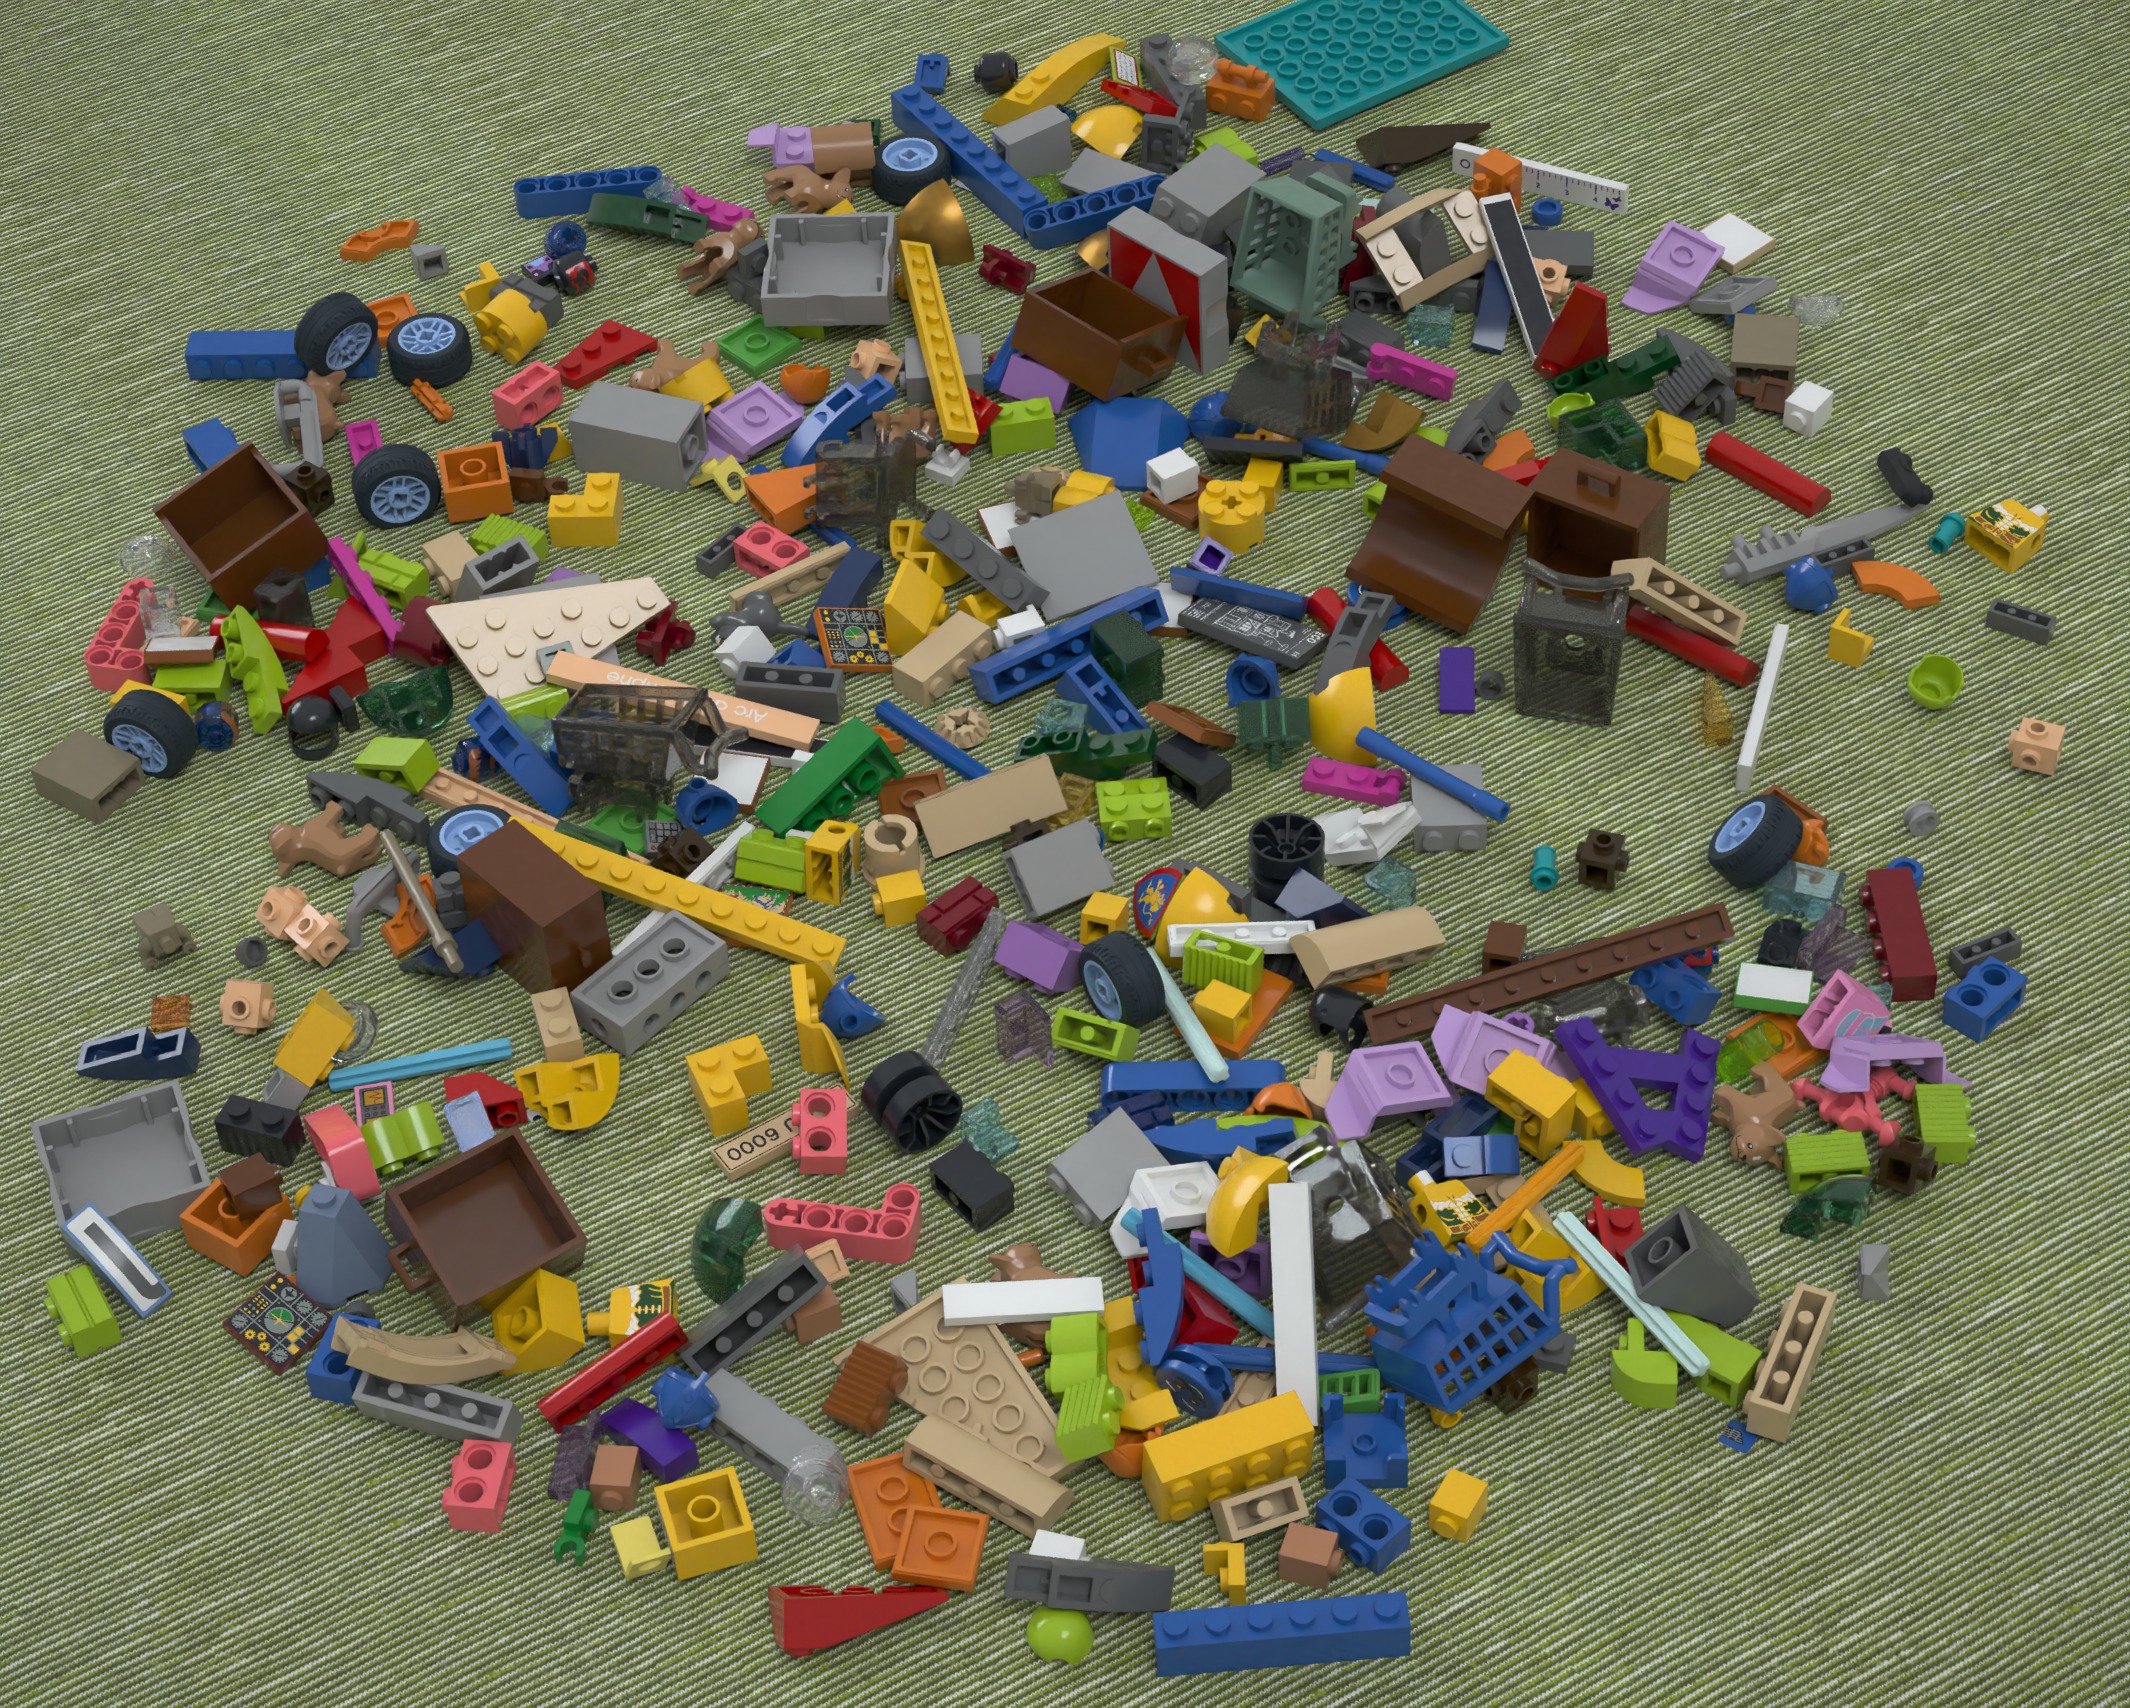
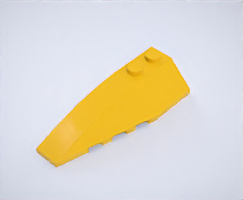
M1099 33L1064 47L1016 82L981 115V119L1003 126L1051 104L1060 109L1110 61L1109 46L1122 50L1127 45L1126 40Z

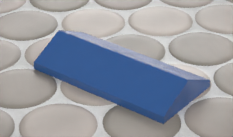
M1171 566L1170 569L1171 590L1303 620L1307 612L1309 596L1183 567Z

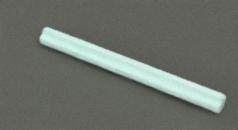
M1148 947L1147 951L1153 958L1164 984L1166 997L1164 1007L1210 1081L1213 1083H1218L1221 1080L1226 1081L1229 1077L1227 1072L1228 1065L1156 951Z
M1562 1211L1558 1213L1557 1218L1553 1221V1227L1692 1377H1701L1706 1374V1370L1711 1365L1710 1360L1659 1306L1643 1302L1638 1298L1632 1277L1571 1212Z

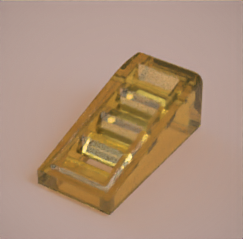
M1712 672L1705 673L1702 696L1705 747L1714 748L1731 745L1734 719Z
M1066 772L1063 773L1058 784L1064 800L1069 802L1066 803L1068 809L1059 812V814L1056 813L1040 819V821L1045 820L1047 826L1053 832L1060 828L1050 826L1052 823L1065 827L1084 819L1096 801L1095 782L1093 780Z

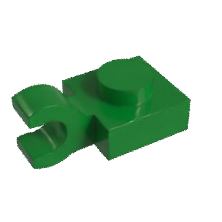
M575 1489L562 1521L564 1526L563 1533L554 1544L556 1562H561L564 1554L568 1551H575L576 1566H582L586 1561L585 1543L589 1533L593 1534L596 1531L599 1521V1511L594 1508L591 1491Z

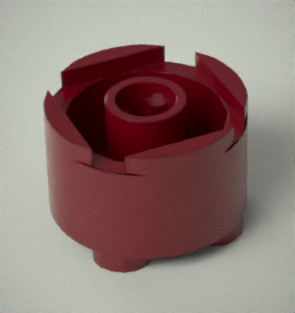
M419 595L415 596L408 603L400 618L401 621L405 622L403 631H396L394 639V651L398 658L441 674L447 671L450 657L454 652L425 614V610L430 606L446 603Z

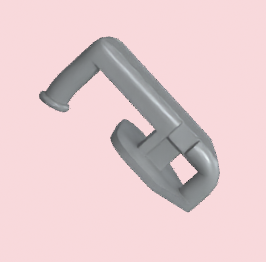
M301 380L276 382L273 389L275 414L286 449L292 448L290 427L300 425L304 461L323 468L324 454L316 394L306 382ZM298 393L299 403L286 405L284 395ZM271 461L269 464L283 479L284 476L304 461L287 464H275Z
M415 849L403 850L416 876H421L419 853ZM392 861L386 867L366 870L354 882L353 895L355 898L348 905L346 911L345 937L350 942L344 947L345 950L357 952L363 947L364 939L361 936L362 918L372 908L392 917L397 913L399 900L396 894L397 884L403 883Z

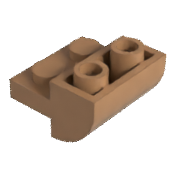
M871 121L810 128L815 174L830 180L841 169L849 168L851 170L849 180L851 187L873 185L871 168L875 165Z

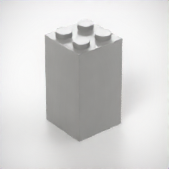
M1216 142L1158 185L1149 215L1166 223L1179 234L1194 239L1205 246L1221 244L1228 239L1224 230L1244 218L1251 184L1255 181H1264L1267 173Z
M596 380L589 392L584 394L582 402L576 411L571 413L568 420V429L571 431L573 441L572 454L576 459L577 470L584 472L620 473L622 480L684 493L690 484L689 481L695 476L702 465L703 459L709 452L703 402Z

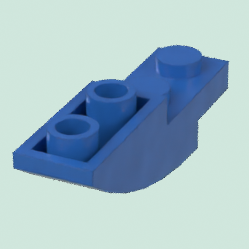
M879 373L856 388L847 381L823 400L804 420L785 447L780 457L781 462L787 468L819 463L829 455L837 452L839 448L850 442L846 431L857 426L861 421L873 414L874 411L883 408L887 403L898 397L895 387Z
M489 695L466 719L481 737L479 741L490 754L552 817L560 819L582 796L541 747L534 744L501 703L493 696Z
M1216 1118L1208 1120L1196 1119L1186 1124L1175 1126L1162 1125L1155 1127L1153 1130L1142 1131L1170 1165L1207 1161L1214 1173H1218L1223 1160L1226 1157H1231L1238 1146L1260 1156H1273L1301 1151L1300 1136L1292 1118H1274L1265 1123L1248 1126L1235 1125L1226 1130H1220Z
M1157 1207L1141 1210L1143 1223L1136 1224L1140 1248L1147 1246L1150 1260L1142 1262L1146 1285L1154 1284V1286L1138 1289L1140 1302L1133 1303L1137 1327L1144 1326L1146 1340L1139 1341L1143 1365L1151 1364L1153 1374L1156 1376L1158 1368L1167 1360L1178 1338L1185 1298V1273L1179 1242L1164 1244L1160 1216Z

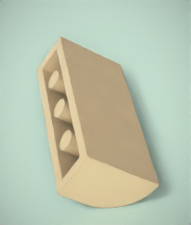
M1650 557L1613 561L1611 578L1617 589L1723 647L1739 645L1748 614Z
M1045 753L912 802L934 859L1011 831L1010 826L1026 819H1030L1032 823L1068 809L1049 756Z
M1416 905L1308 931L1288 939L1314 990L1430 960L1447 942L1432 915L1424 908Z
M935 1413L926 1416L904 1440L903 1466L1033 1540L1037 1529L1049 1531L1074 1501V1492L1071 1489Z

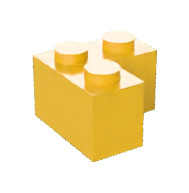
M587 473L584 495H551L547 520L552 547L618 546L624 509L620 473Z
M757 1034L685 1056L691 1090L714 1138L749 1127L746 1097L773 1089L769 1059Z
M1515 1048L1487 1077L1485 1099L1515 1119L1513 1135H1518L1519 1146L1542 1162L1571 1133L1577 1089L1564 1077L1556 1076L1544 1068L1533 1056H1527Z

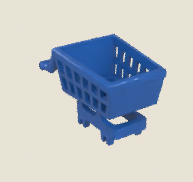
M1424 1229L1422 1234L1426 1239L1425 1243L1418 1238L1413 1240L1417 1253L1413 1261L1390 1283L1385 1277L1376 1275L1374 1280L1378 1285L1377 1289L1369 1284L1364 1288L1369 1302L1363 1310L1372 1325L1380 1328L1369 1341L1379 1368L1382 1383L1389 1388L1404 1393L1452 1416L1562 1332V1328L1558 1323L1560 1319L1559 1282L1565 1275L1573 1274L1577 1271L1578 1265L1575 1259H1538L1519 1251L1501 1230L1492 1233L1491 1240L1480 1250L1479 1259L1476 1258L1468 1245L1459 1242L1457 1244V1248L1461 1253L1459 1257L1455 1253H1447L1434 1232ZM1498 1251L1510 1265L1545 1277L1543 1284L1544 1312L1517 1282L1495 1274L1494 1255ZM1436 1268V1273L1418 1291L1414 1290ZM1396 1305H1400V1309L1396 1313L1390 1312ZM1495 1311L1507 1316L1508 1319L1500 1325L1492 1313ZM1484 1320L1492 1329V1332L1486 1337L1478 1328ZM1528 1326H1531L1538 1330L1533 1333ZM1515 1327L1525 1338L1517 1346L1507 1334ZM1469 1334L1477 1343L1471 1350L1468 1349L1463 1341ZM1499 1340L1508 1351L1500 1359L1492 1349V1346ZM1456 1347L1461 1358L1454 1363L1449 1352ZM1483 1353L1491 1364L1484 1371L1480 1369L1476 1362V1359ZM1441 1361L1446 1370L1438 1376L1434 1366ZM1468 1367L1474 1378L1465 1384L1460 1372ZM1452 1380L1457 1391L1448 1397L1444 1386Z

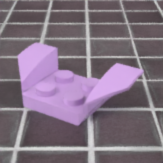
M844 121L843 124H849L854 122ZM774 123L749 130L747 147H771L773 164L777 169L800 164L808 167L815 173L810 128L813 127L794 126L780 129L779 123Z
M1669 220L1642 258L1633 284L1620 304L1637 312L1651 315L1688 303L1690 297L1697 294L1722 258L1725 247L1709 240L1702 232Z
M762 381L756 382L710 410L706 420L709 452L703 459L702 464L712 457L718 460L730 454L734 456L738 463L748 462V455L756 454L800 427L804 420L805 405L790 398L785 391L776 394Z
M1445 1004L1431 1035V1040L1449 1082L1484 1098L1487 1077L1515 1048L1527 1056H1533L1544 1068L1556 1076L1564 1077L1570 1083L1578 1080L1580 1077L1579 1071L1568 1054L1558 1051L1557 1045L1550 1040L1480 1011H1472V1014Z
M1901 1033L1833 1036L1830 1062L1820 1079V1084L1839 1093L1869 1091L1870 1066H1891V1060H1901L1902 1064H1908L1915 1073L1932 1084L1972 1086V1082L1946 1071V1055L1943 1053L1940 1042Z
M1413 1041L1352 1050L1345 1068L1326 1104L1324 1113L1336 1140L1339 1142L1367 1138L1378 1116L1432 1109L1437 1118L1461 1100V1097L1456 1088L1438 1075L1421 1043Z

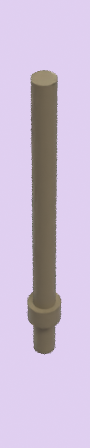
M390 830L382 832L380 840L433 937L432 945L437 955L444 958L451 972H460L464 964L457 953L458 945L453 935L446 931L394 833Z

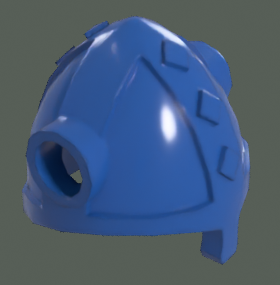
M1216 391V394L1202 397L1192 406L1188 415V425L1192 435L1200 442L1204 443V437L1206 436L1234 438L1236 433H1240L1244 422L1239 405L1232 399L1233 395Z
M1803 556L1783 572L1787 578V605L1802 610H1814L1817 615L1823 613L1832 603L1838 600L1837 588L1830 577L1835 571L1831 567L1825 571L1819 563L1810 557Z
M1243 652L1230 665L1227 671L1226 686L1231 699L1228 705L1231 708L1238 705L1253 710L1262 709L1271 705L1283 692L1279 687V675L1276 664L1271 659L1247 656Z
M701 777L692 778L688 785L679 791L675 801V812H677L678 820L684 829L691 825L701 836L722 830L734 820L739 810L735 797L720 787L708 784L706 779ZM701 820L705 823L703 825L696 824L695 821Z
M852 972L838 981L829 990L826 999L822 1003L820 1023L823 1022L836 1038L851 1039L866 1035L887 1020L882 1013L847 990V986L856 979Z
M669 1366L658 1378L649 1392L656 1397L658 1414L664 1428L684 1429L695 1426L703 1431L720 1407L715 1395L704 1385L710 1378L707 1372L703 1371L697 1379L685 1370Z

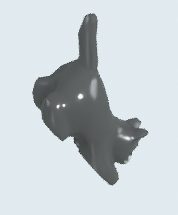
M752 591L747 594L741 611L721 612L709 621L711 627L716 628V631L711 635V640L720 646L739 626H758L766 638L775 636L778 633L803 636L810 633L808 628L800 624L783 622L780 611L773 604L772 596L764 591Z

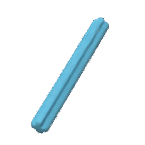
M500 1038L332 1070L328 1074V1081L331 1091L337 1092L353 1089L356 1086L395 1081L510 1059L513 1056L510 1039Z
M1132 1207L1126 1212L1120 1222L1121 1227L1137 1239L1136 1224L1143 1223L1142 1213ZM1162 1229L1165 1245L1179 1242ZM1179 1242L1183 1256L1185 1276L1262 1335L1275 1339L1274 1314Z

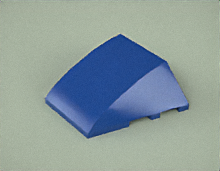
M1097 397L1068 419V427L1072 431L1074 444L1079 452L1083 471L1115 478L1114 487L1120 491L1146 492L1149 489L1147 487L1146 462L1179 447L1183 450L1188 436H1193L1188 425V418L1167 401L1159 398L1117 397L1104 402Z

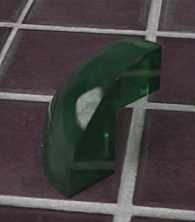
M446 666L428 667L406 681L380 683L355 697L369 720L379 728H386L398 733L400 737H417L441 729L449 721L453 710V691Z
M1845 1174L1828 1178L1813 1185L1801 1194L1789 1208L1779 1232L1818 1242L1826 1219L1860 1227L1862 1218H1868L1875 1200L1877 1178L1863 1174Z
M720 1198L711 1202L706 1207L696 1224L690 1249L692 1273L703 1293L720 1306L747 1282L743 1256L764 1231L760 1204L740 1198Z

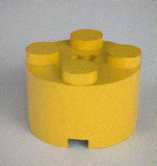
M513 289L504 290L473 317V322L482 337L480 339L482 348L489 354L496 352L504 356L512 365H517L548 334L545 318L539 310L536 313L532 311L528 306L532 302L520 292Z
M712 356L658 389L660 394L703 402L704 414L735 396L731 385Z
M1209 481L1198 500L1200 540L1202 541L1207 535L1232 551L1234 555L1248 552L1249 546L1256 542L1258 546L1265 537V499L1259 490V485L1254 481Z

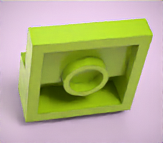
M1166 777L1096 782L1100 830H1103L1105 833V842L1172 837V815Z

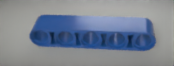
M638 166L524 178L517 181L513 187L518 215L525 219L588 213L593 193L633 196L661 202L665 199L662 172L656 166Z
M1153 174L1031 210L1023 219L1029 243L1033 248L1043 250L1088 237L1095 232L1106 229L1108 222L1132 206L1149 214L1157 187L1167 177L1162 174Z
M1224 1060L1229 1067L1227 1071L1229 1077L1226 1081L1221 1080L1218 1083H1213L1199 1061L1113 1062L1105 1065L1101 1071L1100 1102L1110 1112L1115 1111L1121 1106L1126 1113L1245 1111L1251 1105L1254 1097L1263 1088L1271 1084L1286 1082L1285 1067L1275 1060Z

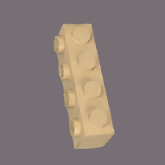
M1798 1282L1791 1301H1784L1779 1316L1780 1328L1778 1331L1773 1329L1767 1345V1353L1769 1355L1766 1360H1760L1754 1382L1757 1384L1754 1391L1748 1390L1743 1403L1742 1413L1748 1414L1747 1432L1786 1443L1833 1325L1837 1293Z

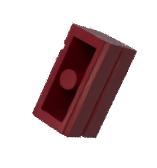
M970 875L915 914L917 934L921 940L929 946L933 945L936 951L947 957L956 949L962 950L966 948L971 939L981 932L988 916H990V928L992 929L1000 918L999 899L993 891L986 886L983 887L982 883Z

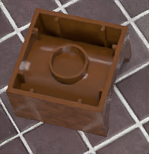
M1412 432L1382 469L1378 481L1387 485L1384 497L1376 517L1359 550L1348 565L1344 577L1377 593L1393 595L1397 603L1466 636L1495 596L1535 490Z

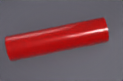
M1724 431L1718 432L1707 446L1705 461L1809 518L1831 502V490Z
M1323 587L1315 591L1309 598L1307 614L1325 633L1330 634L1329 638H1331L1342 612L1349 605L1333 588ZM1378 637L1369 653V657L1372 663L1370 666L1372 684L1381 692L1409 680V669Z
M1637 605L1632 606L1625 623V630L1742 688H1746L1752 683L1760 669L1759 665L1750 659Z
M226 614L215 617L210 626V636H219V649H225L224 639L220 630L223 620L229 616ZM254 619L266 635L277 657L281 659L311 663L330 643L327 634L321 629Z
M666 1309L536 1402V1405L556 1433L561 1434L686 1344L689 1339L669 1310Z

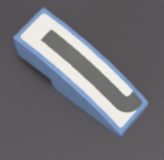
M91 1201L60 1226L64 1239L91 1265L92 1271L143 1321L173 1296V1292L143 1256Z

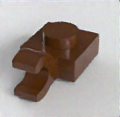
M1761 375L1759 385L1737 380L1734 393L1737 396L1754 398L1753 407L1755 409L1784 415L1785 400L1793 393L1795 383Z
M512 467L509 474L513 501L545 503L547 498L550 501L551 495H564L563 491L568 492L569 490L566 478H545L544 470Z

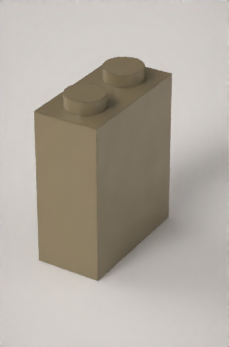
M1735 313L1730 371L1734 374L1733 387H1735L1737 380L1759 385L1761 375L1794 382L1800 317Z
M79 728L30 769L38 795L98 825L146 783L140 758Z

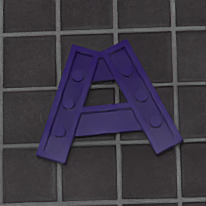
M1589 1016L1560 1024L1554 1032L1555 1036L1634 1157L1661 1148L1695 1164L1703 1157L1721 1042L1688 1027L1681 1034L1678 1054L1609 1047ZM1635 1087L1671 1091L1668 1111L1649 1109Z

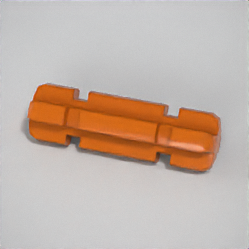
M415 379L413 381L414 384L410 387L412 394L418 398L439 422H449L451 420L450 417L454 414L452 407L446 403L428 382L422 383L419 379Z

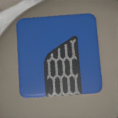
M1732 1419L1718 1441L1747 1454L1759 1435L1747 1432V1425Z

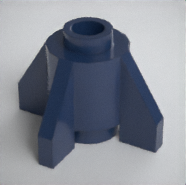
M524 423L523 427L511 430V438H509L508 430L492 431L491 433L492 442H502L505 462L511 469L512 467L537 470L544 468L558 441L557 427L540 428L541 435H538L537 428L531 427V423Z

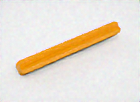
M1576 1141L1568 1142L1465 1237L1466 1242L1464 1244L1469 1246L1475 1256H1479L1480 1250L1491 1240L1493 1232L1501 1230L1505 1233L1517 1222L1526 1208L1530 1210L1584 1160L1585 1148L1583 1145H1578Z

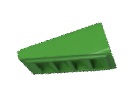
M1369 1368L1320 1375V1416H1323V1394H1327V1392H1335V1394L1342 1395L1343 1392H1351V1396L1343 1397V1413H1379V1369Z

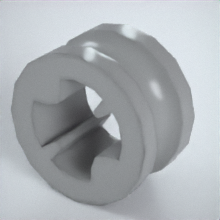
M1917 801L1911 804L1903 813L1904 822L1915 836L1931 833L1940 823V817L1934 811L1935 809L1929 801Z

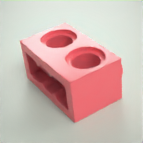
M536 360L493 391L492 398L497 423L510 430L521 428L524 423H531L532 426L564 402L560 372Z
M761 520L733 541L736 566L758 579L810 556L809 547L803 542L795 540L781 532L778 528L772 527Z
M800 1089L799 1103H792V1126H799V1137H792V1160H799V1174L845 1175L847 1163L846 1089ZM822 1112L826 1116L818 1118L811 1115V1113ZM819 1145L827 1150L820 1152L813 1150L811 1147Z
M464 1439L460 1455H455L452 1461L451 1473L453 1481L451 1488H445L442 1499L443 1512H448L452 1529L500 1533L517 1469L512 1443Z

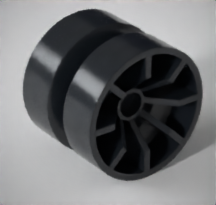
M1278 813L1266 816L1252 826L1249 832L1248 886L1254 898L1270 907L1283 909L1275 904V901L1298 866L1324 882L1325 834L1322 827L1316 821L1300 814Z
M916 1051L900 1052L884 1060L868 1076L861 1091V1104L863 1108L883 1128L884 1132L901 1151L910 1154L924 1152L943 1141L957 1125L963 1108L961 1097L944 1078L940 1077L932 1064L921 1053Z

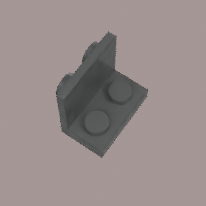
M1184 91L1175 118L1145 113L1142 120L1141 168L1152 172L1170 174L1173 163L1186 162L1187 146L1192 145L1194 129L1189 128V121L1192 122L1195 111V104L1190 103V91Z

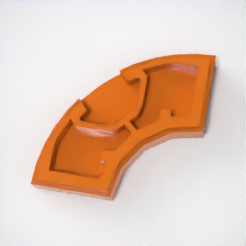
M395 220L381 223L380 228L366 233L362 230L343 244L339 250L341 259L369 263L376 255L386 250L409 248V245H411L420 230L418 221Z
M1522 428L1512 431L1495 441L1497 446L1483 461L1482 466L1495 471L1523 463L1535 457V447Z
M1858 561L1851 564V573L1862 593L1888 595L1899 601L1905 609L1939 604L1940 594L1926 578L1913 570L1881 561Z
M426 873L417 878L436 912L437 902L432 878L429 873ZM404 883L397 884L396 894L399 900L397 913L393 919L383 924L380 930L396 960L413 952L429 934V930Z

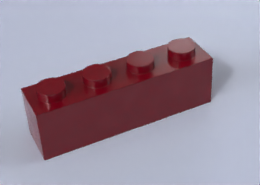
M1911 868L1866 870L1865 885L1859 886V902L1861 907L1867 908L1865 926L1867 934H1873L1874 937L1872 939V956L1874 961L1879 960L1880 962L1878 968L1880 988H1886L1889 1003L1934 1000L1938 974Z

